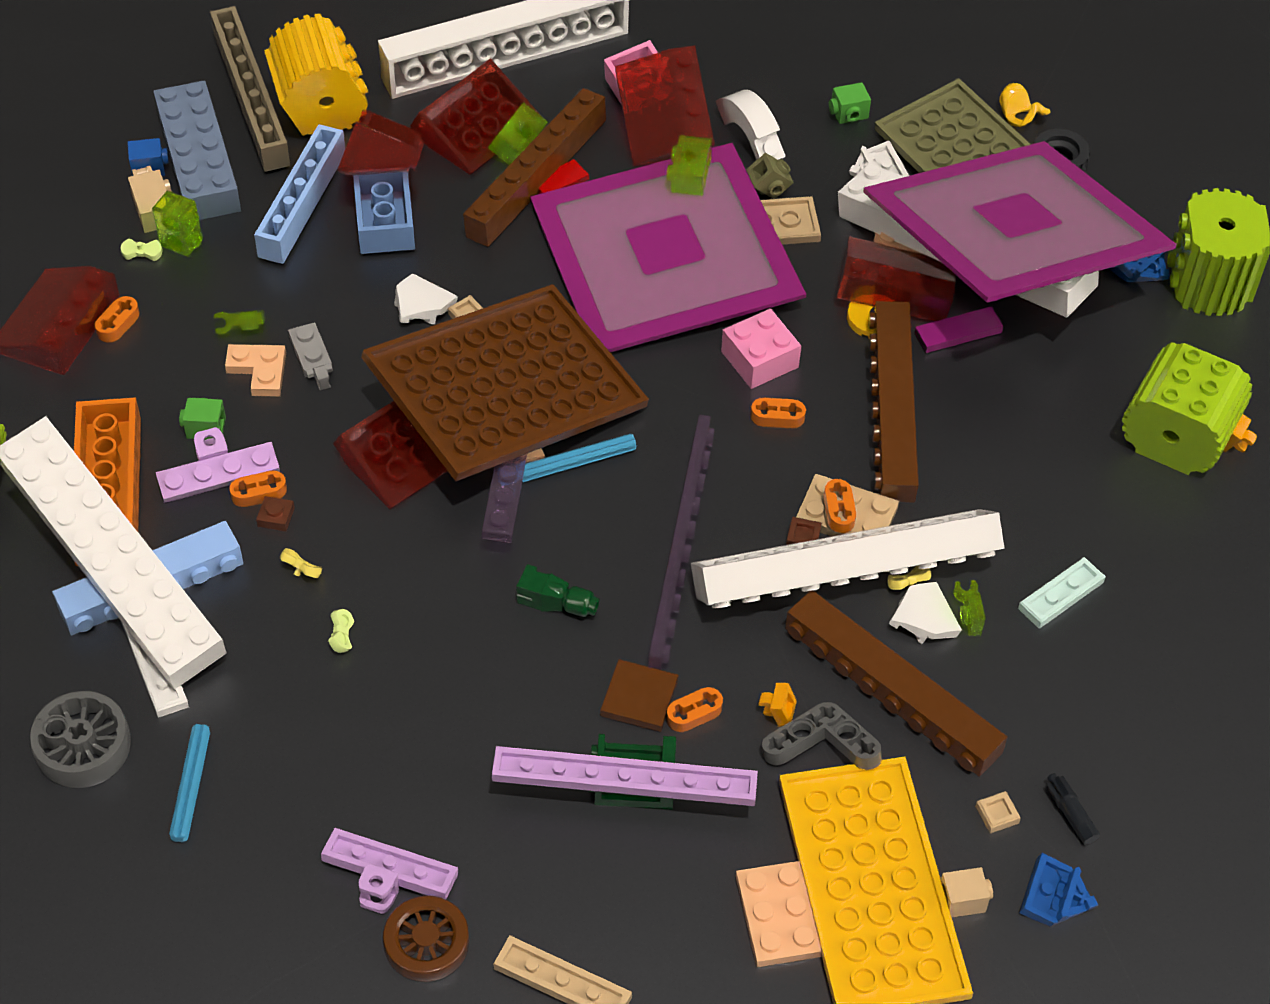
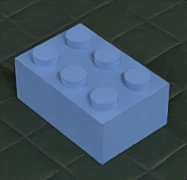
M407 168L353 172L360 253L414 250V229Z

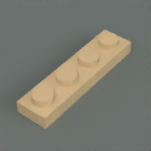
M510 935L494 962V970L567 1004H629L632 998L631 991Z

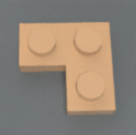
M228 344L225 363L226 373L253 374L251 382L252 396L281 397L286 358L285 345Z

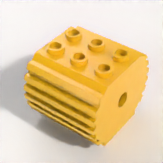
M314 14L315 17L311 18L309 15L303 16L304 19L299 20L297 17L293 19V23H285V28L281 30L279 27L276 30L277 35L275 37L271 35L269 38L270 46L264 50L279 102L302 136L313 134L318 124L340 130L345 128L349 130L353 128V123L356 122L358 124L361 122L360 117L362 115L365 117L368 114L366 109L368 102L365 96L368 93V89L363 79L359 78L363 73L357 61H354L357 58L355 50L350 43L346 45L344 42L346 38L340 26L335 28L331 20L322 17L321 14Z

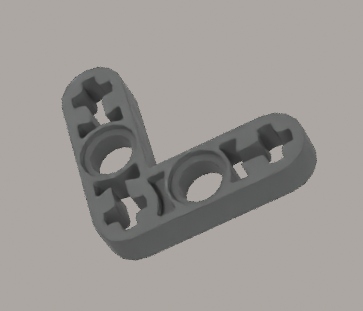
M831 702L818 704L766 736L762 742L764 759L773 765H781L788 762L825 738L860 769H874L882 762V751L879 741L843 709ZM799 730H808L809 732H811L808 736L805 737H797L796 735H794V733H796ZM844 732H852L855 734V736L851 739H842L839 737V735Z

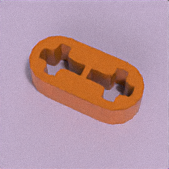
M123 296L116 299L96 320L95 329L101 341L106 343L117 341L138 319L140 314L138 303L133 297Z
M759 398L752 403L751 420L758 426L798 428L805 421L806 408L798 400ZM761 410H766L767 414H761ZM790 412H795L796 416H790Z
M266 471L235 479L231 483L229 491L231 500L235 505L248 507L262 504L265 496L281 499L287 492L286 479L281 472ZM275 483L277 487L271 488L269 484ZM246 489L247 494L241 495L240 491Z
M842 479L830 480L827 482L824 491V504L828 524L837 533L850 532L854 528L856 521V508L852 488L848 482ZM834 491H838L842 495L841 500L837 501ZM839 511L843 512V517L847 519L846 521H841V518L838 517Z
M706 687L673 701L667 708L668 726L676 732H685L715 719L722 712V694L715 688ZM703 700H707L709 703L714 702V707H710L708 704L703 705ZM679 712L681 715H686V719L682 720L680 716L675 717V715Z

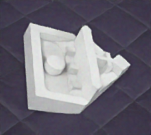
M890 141L869 149L862 146L861 154L856 164L852 165L849 171L850 175L855 177L869 163H872L902 177L909 176Z
M411 274L396 286L394 305L398 307L401 323H409V320L416 318L430 324H435L436 316L448 311V307L457 303L458 296L415 274Z
M937 582L910 586L900 600L899 606L889 622L896 629L902 626V628L915 634L918 642L921 644L924 643L927 637L931 639L956 638L962 631Z

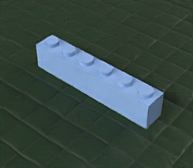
M318 124L254 234L258 258L281 264L285 262L346 154L343 130Z
M226 521L152 550L182 589L194 584H201L211 577L223 572H230L236 567L243 565L240 546ZM87 577L52 591L59 612L71 636L79 632L88 631L93 626L105 621L118 618Z

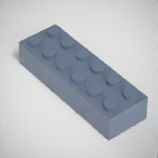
M206 81L154 90L158 116L187 221L193 222L241 212L238 189Z

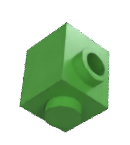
M862 82L833 88L832 99L829 100V109L832 115L835 114L839 124L868 119L871 98Z
M187 398L186 407L181 409L179 417L180 426L184 427L186 438L194 439L197 432L211 428H218L223 434L226 420L223 400Z

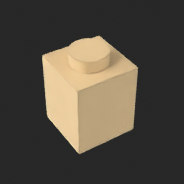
M982 867L942 874L941 883L951 918L986 912L989 900L993 898V888L991 881L985 879Z

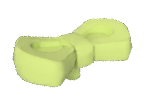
M127 239L121 245V254L126 260L135 257H146L152 261H157L163 252V248L158 240L145 244Z
M345 609L335 610L331 613L334 627L328 642L334 651L344 653L352 648L348 636L354 619L351 613Z

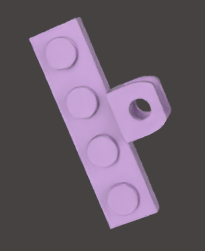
M211 428L197 432L194 436L197 462L156 472V477L163 501L167 503L230 486L235 479L266 471L280 472L272 442L228 453L222 432L218 428Z
M334 828L321 853L323 862L361 874L359 879V891L361 892L359 898L360 906L380 914L386 913L391 908L399 893V886L424 895L447 899L458 876V867ZM376 896L382 899V901L373 902L370 898Z

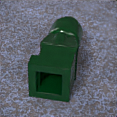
M527 564L516 586L517 603L541 610V612L562 611L564 608L566 612L581 617H586L588 614L594 616L600 602V598L594 597L592 591L577 586H572L569 589L568 582L552 573L538 572L537 567Z

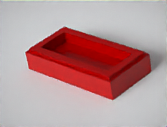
M573 159L561 165L539 187L538 194L583 183L589 180V174Z

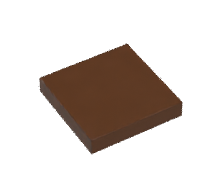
M618 659L600 710V716L661 732L667 716V708L671 704L679 675Z

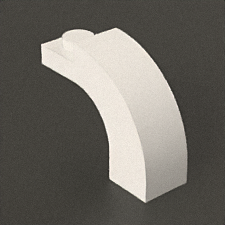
M741 90L715 101L724 125L734 122L745 132L756 160L765 152L777 160L786 157L776 133L780 130L768 106L757 94L750 90Z

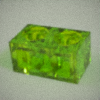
M167 190L152 207L159 243L166 249L188 257L195 248L200 246L203 239L196 202Z

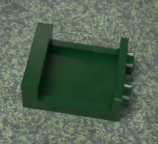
M599 734L598 745H592L591 755L675 763L676 737L663 736V746L607 743L605 742V734ZM589 790V792L595 793V805L673 809V798Z

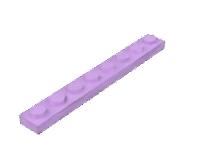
M496 746L492 781L755 806L758 771Z

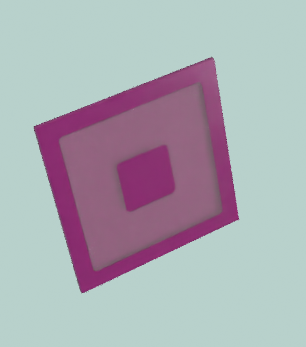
M1045 141L867 186L863 189V193L986 302L997 301L1001 298L1021 294L1022 292L1042 288L1050 284L1067 281L1071 278L1176 249L1174 241Z
M733 143L530 197L575 311L609 352L806 298L805 290Z

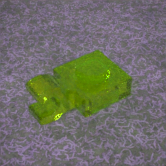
M264 310L235 313L221 311L214 314V318L221 317L226 320L225 327L215 329L216 333L219 334L228 332L233 325H241L242 330L258 329V324L265 322Z
M971 580L970 590L965 591L960 587V582L956 581L953 594L957 600L965 605L960 608L962 624H967L969 636L981 635L986 617L980 593H977L978 584L975 580Z

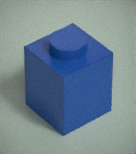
M160 138L128 141L131 172L133 169L137 170L151 166L152 171L160 169L161 175L165 176L164 165L169 164L167 148L162 149Z

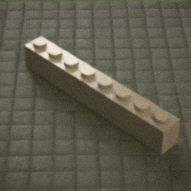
M235 6L210 11L216 42L264 172L290 166L287 141Z

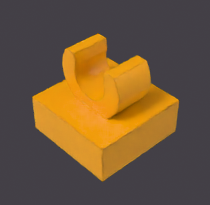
M1242 414L1225 446L1224 452H1227L1233 446L1238 451L1245 452L1248 444L1250 446L1254 444L1257 436L1254 432L1247 430L1251 419Z
M776 683L774 694L769 692L761 693L759 706H765L763 714L774 716L778 727H782L792 721L797 700L789 683Z

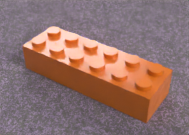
M136 397L76 402L74 452L138 532L141 417Z

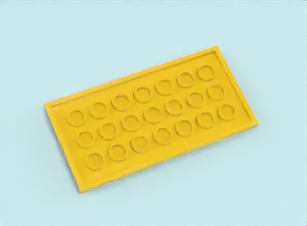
M906 757L882 760L878 767L869 770L860 769L855 764L779 775V785L813 913L833 1004H944L972 999V987Z

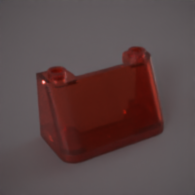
M363 108L359 121H356L337 172L346 176L408 172L410 167L415 169L425 141L420 140L423 133Z

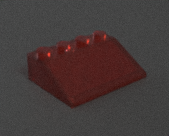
M695 46L668 49L615 66L633 166L658 163L714 147L715 143Z
M490 58L420 111L410 127L429 148L471 175L538 122L542 116Z
M849 237L837 298L875 307L876 301L909 302L911 316L939 321L947 318L953 302L956 279L955 274L947 266L927 255Z
M92 266L45 269L1 328L0 354L64 375L96 331V320L120 297L115 274Z
M395 401L340 434L333 443L349 468L389 509L447 472V469Z

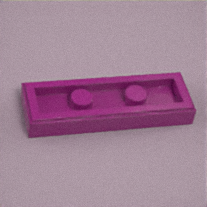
M987 307L917 326L914 333L925 353L1002 333L1003 325L993 308Z

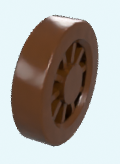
M419 896L403 902L390 914L384 926L383 942L386 957L390 965L399 974L408 979L430 982L445 978L462 964L468 952L469 932L463 913L450 901L436 896ZM431 912L429 920L422 921L420 913ZM438 914L446 917L437 925L435 924ZM414 915L417 925L414 926L405 920ZM452 926L453 931L445 932ZM399 930H402L407 934L399 935ZM438 951L442 953V955L437 957L436 952ZM415 953H418L416 959L411 957ZM430 955L431 960H424L425 956Z

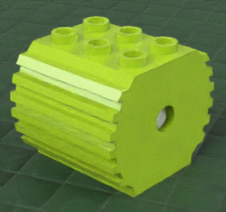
M1213 188L1212 192H1208V189L1202 190L1200 195L1197 192L1193 193L1191 199L1187 202L1185 212L1180 213L1179 231L1175 232L1173 236L1176 249L1169 251L1167 256V266L1172 269L1170 287L1174 288L1175 298L1182 303V308L1188 310L1190 307L1194 310V313L1200 314V311L1208 316H1211L1212 313H1216V316H1222L1223 312H1227V315L1233 314L1235 309H1237V312L1243 310L1246 302H1253L1270 255V228L1266 205H1259L1251 195L1247 194L1245 197L1241 194V191L1235 190V193H1232L1230 189L1225 188L1223 191H1219V188Z
M1171 342L1167 344L1166 348L1163 347L1160 353H1158L1124 413L1122 431L1126 432L1124 435L1125 439L1134 445L1136 453L1186 475L1193 471L1206 472L1208 468L1211 469L1219 460L1250 401L1252 384L1249 383V374L1243 372L1239 365L1186 343L1175 344Z

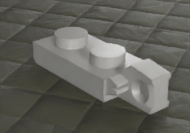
M315 322L289 329V338L305 378L314 377L319 390L331 388L328 373L333 371L332 362Z

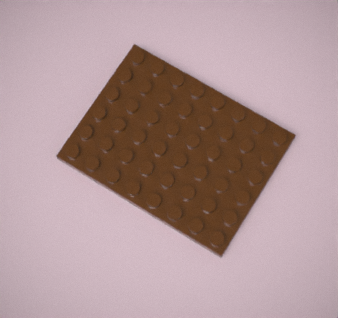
M554 284L364 349L361 357L455 481L645 408L649 401V398Z

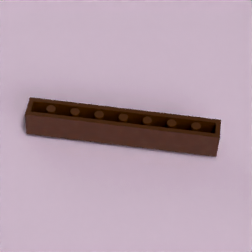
M583 88L463 213L466 238L487 247L492 244L531 202L530 197L539 193V187L561 165L567 163L606 121L605 96Z
M876 301L874 312H869L868 329H874V334H870L869 351H874V356L870 358V373H875V379H871V396H876V402H872L871 416L872 419H877V425H873L872 441L878 444V448H874L873 465L878 466L879 472L874 474V489L879 490V495L898 500L899 502L915 503L919 484L910 303Z
M813 590L809 591L787 612L785 629L791 637L802 641L811 648L817 657L824 658L835 666L842 676H848L863 692L874 696L882 702L889 712L897 714L907 721L914 731L928 737L939 750L947 752L958 760L965 770L972 771L980 777L1003 753L1007 741L1005 734Z

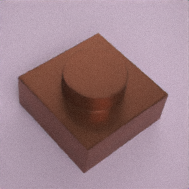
M265 496L256 519L257 526L287 531L295 509L294 501Z
M792 517L786 545L819 539L822 522Z

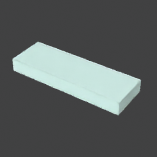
M1083 557L1021 601L1018 609L1040 629L1104 583L1106 576Z

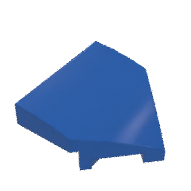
M1166 252L1108 268L1126 282L1167 280L1170 277L1169 269H1166L1165 263Z
M1041 853L1036 859L1019 913L1040 923L1053 926L1097 907L1098 903L1094 895H1089L1080 877L1082 872L1080 867H1076L1073 870L1072 867Z

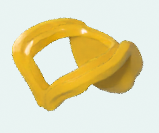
M1010 83L1000 94L999 103L1001 110L1011 126L1023 127L1033 120L1036 113L1041 116L1050 114V109L1043 107L1039 102L1030 104L1028 93L1021 84ZM1021 112H1028L1024 120L1016 118L1015 115Z

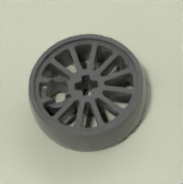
M91 691L71 692L49 702L36 716L30 732V747L39 769L54 783L70 788L94 786L112 777L125 763L131 745L130 729L121 708L109 697ZM81 713V719L72 720L70 717L71 715ZM89 713H97L93 720L89 722ZM106 718H110L112 720L102 725ZM61 730H64V732L59 736H50L51 733L57 734L61 733ZM116 731V736H107ZM44 749H52V751L48 753H45ZM92 754H96L100 756V758L94 759ZM84 758H88L90 763L83 764Z

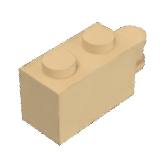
M151 166L137 170L133 169V176L128 177V181L144 233L175 226L174 214L179 213L175 197L169 198V195H172L169 180H163L160 169L152 171Z

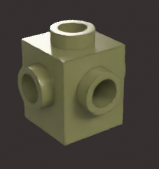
M766 152L746 169L756 191L761 195L766 194L773 199H776L794 183L789 173L791 171L789 165L784 160H777Z

